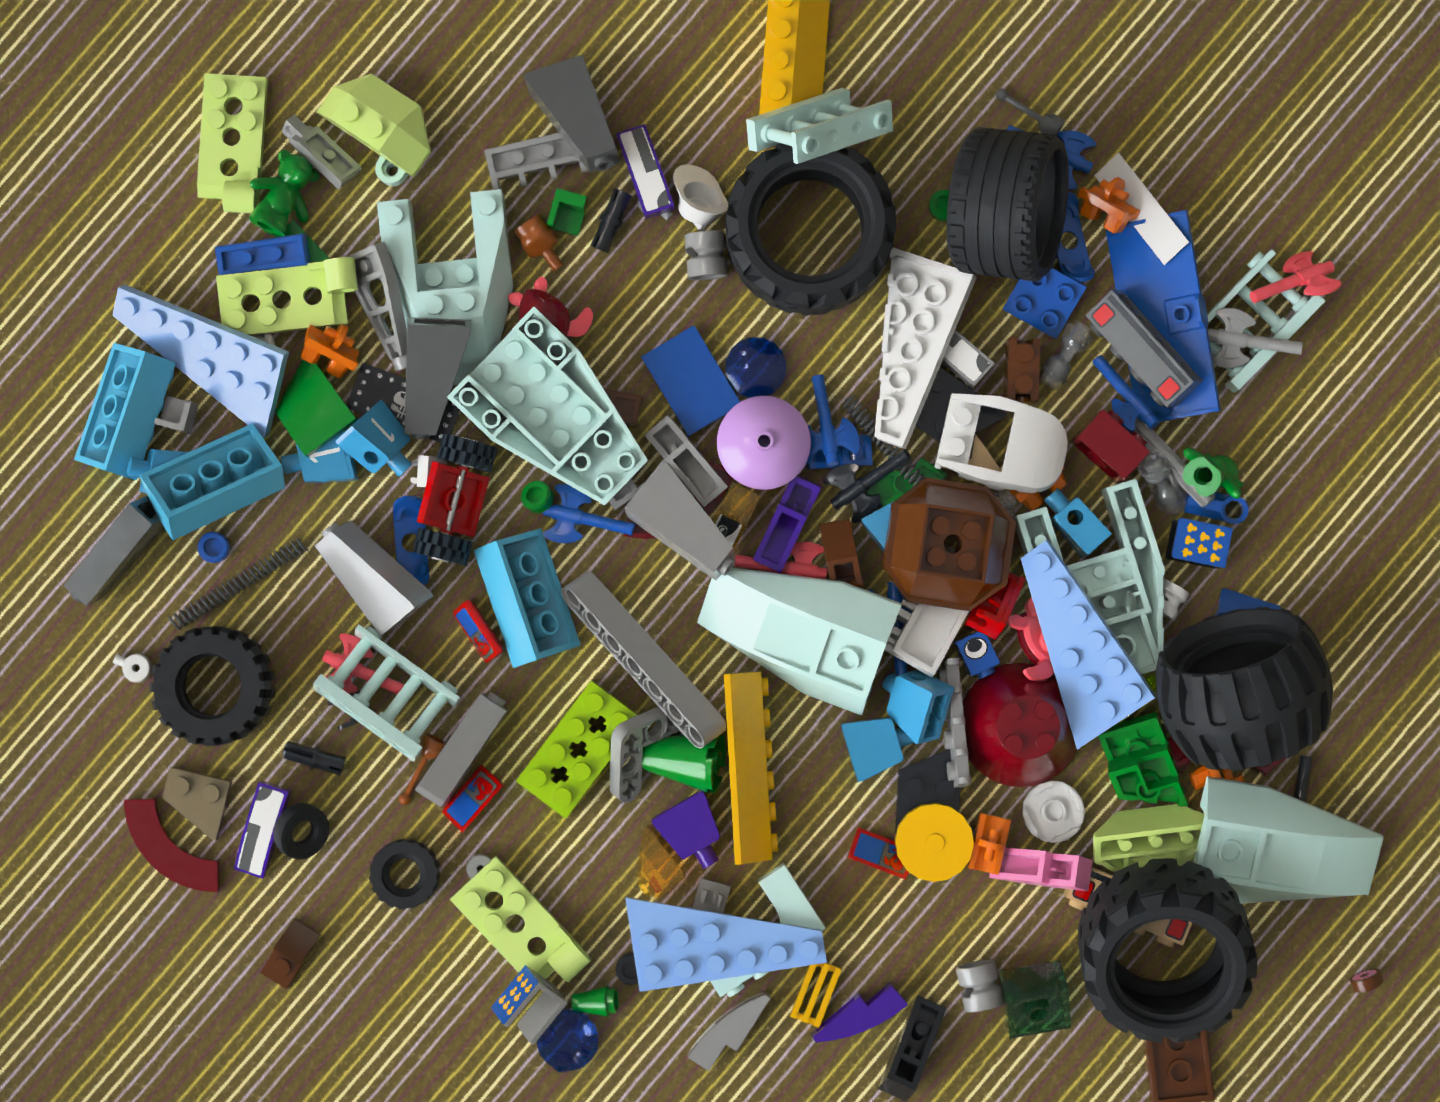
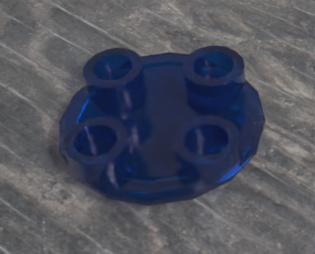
M750 337L738 342L730 350L726 359L725 373L730 386L739 394L748 398L770 396L782 385L786 376L787 363L783 352L774 342L765 338Z
M563 1009L537 1040V1047L541 1057L548 1065L552 1066L556 1071L564 1073L582 1068L593 1059L598 1050L599 1035L595 1024L587 1015Z

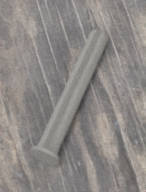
M1139 418L1136 419L1134 431L1146 440L1147 445L1145 447L1150 451L1149 453L1161 466L1166 468L1167 472L1201 507L1209 505L1215 498V494L1207 497L1201 496L1197 493L1194 486L1186 484L1182 478L1186 464L1153 429L1150 430Z

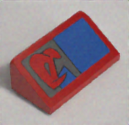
M466 600L454 610V617L484 662L488 663L505 652V648L473 600Z
M481 764L441 812L464 833L505 784Z
M857 828L847 857L906 880L909 871L905 869L897 856L895 841L862 828Z

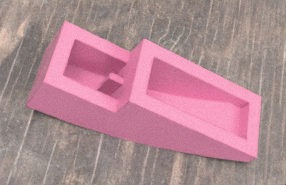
M1005 848L999 875L990 873L989 878L1053 888L1088 891L1093 860L1078 855Z

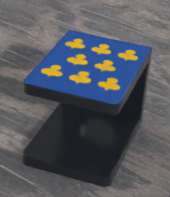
M1184 518L1173 520L1171 522L1165 558L1213 569H1223L1226 567L1233 528Z

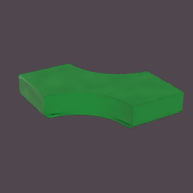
M923 458L915 464L916 468L911 472L913 473L919 469L920 473L916 477L924 474L923 478L944 480L947 476L946 473L935 468L934 465ZM893 471L871 486L867 493L869 495L880 494L879 505L884 507L911 489L913 484H908L909 479L904 480L905 474L900 475V471Z

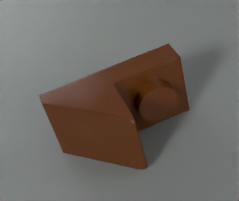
M294 918L274 946L273 953L260 973L288 989L321 934Z

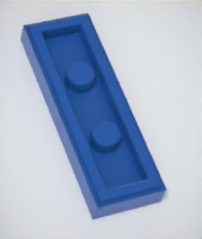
M307 234L215 247L219 275L305 266L311 263Z

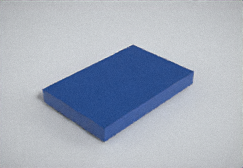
M694 325L641 356L688 437L722 418L735 405L740 403Z

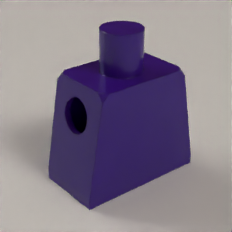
M704 791L696 792L651 819L655 828L682 860L695 854L703 869L719 860L711 844L719 840L721 836Z

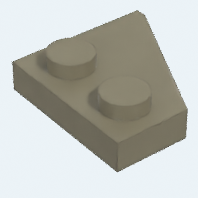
M170 767L162 798L210 839L218 840L232 781Z

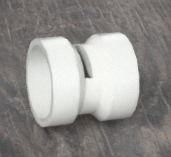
M1163 579V616L1174 621L1179 613L1178 607L1181 603L1186 602L1190 593L1173 582Z

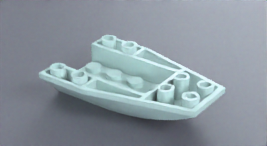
M535 307L512 328V331L447 396L493 442L603 505H606L648 461L580 350Z
M732 568L727 575L721 574L717 581L713 578L711 579L697 623L803 694L862 716L902 603L843 581Z
M1207 776L1200 803L1205 816L1193 862L1211 869L1215 879L1224 878L1237 892L1241 904L1369 895L1384 838L1383 835L1269 786Z

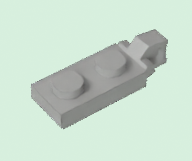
M296 115L291 116L285 121L281 131L290 140L291 145L337 189L342 188L360 173L361 166L318 126L315 128L310 125L306 126Z

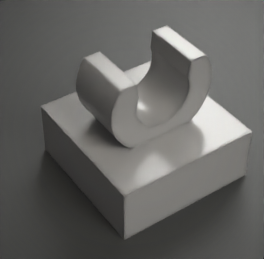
M701 877L692 908L724 913L731 886Z

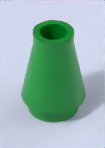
M607 985L581 993H573L571 999L573 1012L610 1017L611 1014L618 1013L619 1010L617 988H610Z

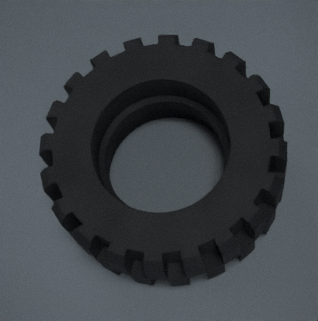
M208 626L185 631V634L182 636H176L170 641L171 645L168 648H163L159 653L158 657L160 660L158 664L153 665L151 674L154 675V682L149 683L150 692H154L155 700L151 702L154 710H159L161 714L159 718L164 726H169L172 729L171 733L176 737H183L187 739L188 743L195 745L217 746L232 743L248 736V733L252 730H256L262 724L261 720L263 717L269 714L271 698H275L276 689L273 688L275 673L269 667L268 663L271 661L267 653L263 654L260 650L261 646L255 640L249 639L247 634L228 627ZM209 656L221 657L231 662L237 669L241 680V692L237 703L229 711L220 715H207L197 711L190 703L186 693V678L190 668L200 659Z

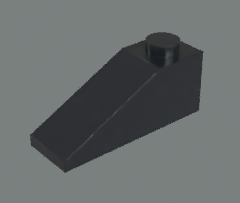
M919 995L916 997L878 1086L879 1090L905 1102L914 1094L946 1011L945 1007Z

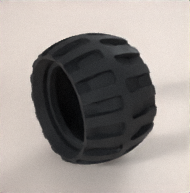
M1257 607L1256 609L1232 610L1229 613L1218 616L1213 615L1180 630L1179 634L1174 638H1170L1164 644L1163 651L1159 652L1155 678L1159 710L1172 739L1188 759L1196 765L1202 764L1207 769L1212 770L1231 769V771L1270 765L1272 762L1298 754L1300 750L1308 745H1313L1319 740L1320 734L1326 731L1329 726L1333 700V684L1327 658L1311 628L1299 615H1293L1290 610Z

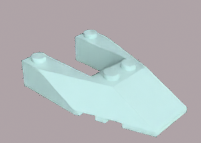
M501 189L470 192L477 258L418 264L411 202L408 199L377 202L381 242L385 241L387 250L392 256V264L396 273L406 328L409 317L471 320V334L453 386L459 385L501 342L504 324L506 323L509 306L508 295L513 292L514 286L505 199Z
M1133 479L1101 490L1119 550L1067 565V567L1140 673L1145 674L1156 670L1159 652L1163 651V575H1165V568L1137 480ZM1047 507L1012 517L1016 522L1015 528L1024 555L1044 541L1049 540L1063 560Z

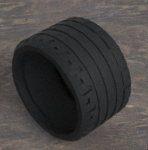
M978 127L965 138L958 152L952 173L946 226L949 255L951 261L960 272L1037 282L1050 271L1057 256L1063 234L1069 185L1067 152L1057 135Z

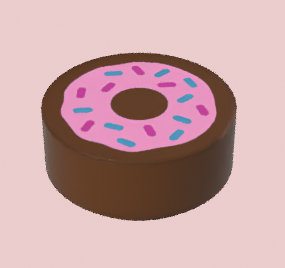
M1376 968L1358 972L1349 979L1353 991L1358 993L1371 991L1383 983L1380 970Z

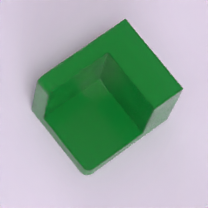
M557 188L547 226L559 232L578 236L588 204L587 196Z

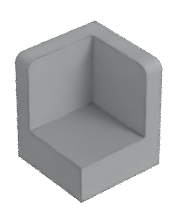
M166 396L161 418H155L154 424L191 434L199 404Z

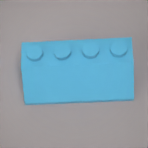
M113 343L74 460L137 480L136 477L126 475L127 464L130 457L144 460L148 445L154 436V421L163 409L164 397L168 385L173 379V370L176 362L142 350Z
M253 423L140 474V479L157 517L172 540L285 488L282 464Z
M541 528L496 540L473 550L513 668L581 645L568 605L562 597V588Z

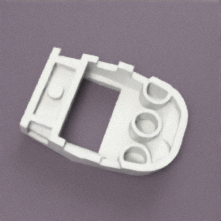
M952 393L934 467L937 469H941L942 466L958 472V477L981 483L990 489L998 491L1009 489L1022 493L1042 492L1053 486L1060 477L1067 452V435L1063 425L1055 416L1038 408L1001 396ZM981 405L1014 412L1001 472L968 465Z

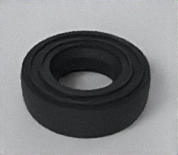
M298 803L292 805L279 816L275 824L273 833L275 844L282 853L292 859L302 860L312 857L321 850L328 839L329 821L324 812L312 804ZM302 821H309L311 824L309 835L304 840L295 842L292 838L294 828Z

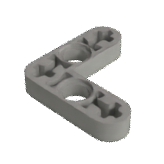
M659 707L620 723L612 733L610 792L622 803L634 800L641 790L643 747L680 731ZM656 721L655 726L650 731H648L652 723ZM631 757L629 762L622 768L624 762Z

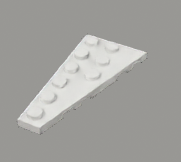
M892 248L890 253L891 268L890 273H888L887 282L889 286L888 304L885 305L882 341L883 363L882 368H880L879 377L881 381L880 399L877 400L874 437L883 442L906 449L977 277L974 274L962 273L955 267Z

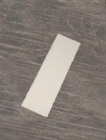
M1119 152L1094 175L1100 183L1104 179L1110 182L1116 177L1125 181L1124 191L1130 194L1125 202L1140 210L1138 218L1129 221L1134 222L1146 219L1145 223L1135 225L1134 227L1164 265L1189 243Z

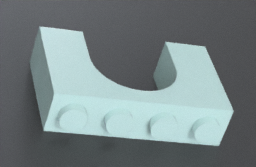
M784 863L758 879V883L778 912L780 924H790L822 931L826 929L824 923ZM768 972L712 980L710 982L720 997L726 993L731 997L745 987L743 982L752 976L757 980Z

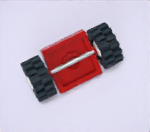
M443 434L437 459L457 464L455 468L432 461L417 518L418 523L440 528V532H443V534L418 528L412 552L430 556V558L467 566L473 542L450 536L449 534L452 535L455 532L470 537L475 536L490 477L469 472V469L473 468L491 473L498 448L472 439Z

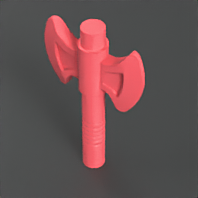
M1306 251L1293 255L1284 263L1282 270L1285 273H1295L1294 275L1251 291L1250 299L1253 303H1257L1297 286L1302 287L1304 285H1307L1304 289L1305 295H1326L1339 289L1342 283L1340 280L1326 277L1335 270L1334 264L1331 261L1320 262L1314 265L1311 261L1314 252Z
M812 542L795 543L790 553L794 558V562H786L780 574L826 579L828 568L812 564V561L818 555L824 553V547ZM735 555L734 567L779 573L754 561V557Z
M340 634L339 638L344 646L343 654L326 650L322 661L335 668V671L330 675L333 676L361 640L360 638L350 634ZM371 649L367 651L362 659H372L374 657ZM359 662L344 681L345 687L343 690L348 694L357 692L358 688L352 683V676L369 681L375 671L363 666ZM387 677L380 687L398 694L405 684Z

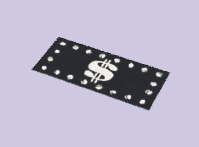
M362 363L346 405L349 409L365 414L377 402L382 400L405 429L406 379ZM449 399L437 434L430 435L429 438L441 443L443 434L451 435L460 411Z

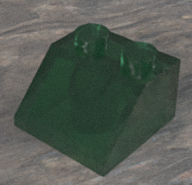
M1061 960L999 971L1000 986L1004 999L1003 1006L1010 1039L1071 1028L1069 989Z

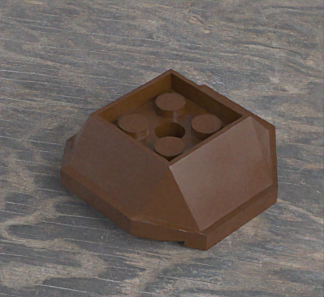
M927 477L923 478L891 503L882 567L906 602L970 611L1007 585L1016 522L988 487ZM949 535L953 536L957 541V548L952 553L946 551L944 547V540Z

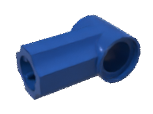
M1215 492L1213 501L1209 505L1201 507L1187 493L1184 513L1223 521L1228 524H1238L1244 521L1248 515L1249 507L1247 502L1241 497L1236 499L1230 495ZM1230 501L1237 502L1241 508L1240 515L1235 519L1229 518L1225 513V507Z

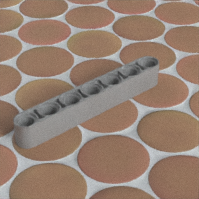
M586 571L561 589L562 597L569 608L695 747L702 749L726 731L727 726L722 715L593 573Z

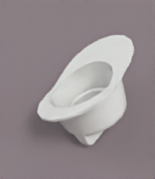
M689 164L681 165L675 169L673 181L679 193V212L686 220L693 222L698 230L703 231L708 224L717 219L719 214L727 211L728 202L718 182L707 170Z

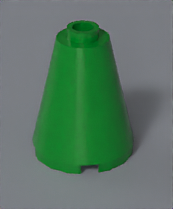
M720 734L702 749L695 747L684 735L665 737L643 747L642 767L648 772L707 793L716 794L720 789L723 776L717 775L720 772L721 766L725 767L726 761L725 735Z

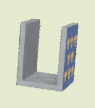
M525 965L495 1001L491 1009L501 1023L508 1027L539 989L544 991L517 1024L528 1042L535 1044L568 1002L554 984Z

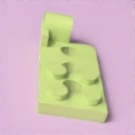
M204 73L197 197L222 199L224 212L251 214L260 202L261 189L251 188L250 181L254 178L262 177L268 79L266 77ZM233 99H238L242 102V110L236 115H230L226 110L228 102ZM230 130H237L240 132L239 142L233 146L225 144V134ZM229 160H234L238 163V171L233 176H225L222 172L224 163Z
M353 257L332 258L322 262L308 263L305 266L216 276L221 324L250 336L308 329L310 324L316 328L339 326L341 324L348 325L345 293L358 290L355 258ZM316 288L321 291L322 299L318 304L310 305L306 303L305 294L309 289ZM280 292H287L291 296L289 306L283 309L277 308L274 304L275 296ZM251 295L257 296L260 300L259 308L254 312L245 311L243 308L245 298Z
M497 856L450 898L452 903L518 973L526 965L545 979L556 971L565 981L569 982L591 962V958L581 945ZM488 893H500L503 897V904L499 908H490L485 901ZM513 914L520 915L525 921L524 927L519 931L509 929L506 923L509 916ZM534 937L542 938L546 943L545 950L538 954L531 952L528 948L529 940Z

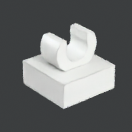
M419 455L418 460L411 462L412 466H418L417 478L412 477L410 481L417 484V487L425 488L432 461L447 465V462L437 459L435 456Z

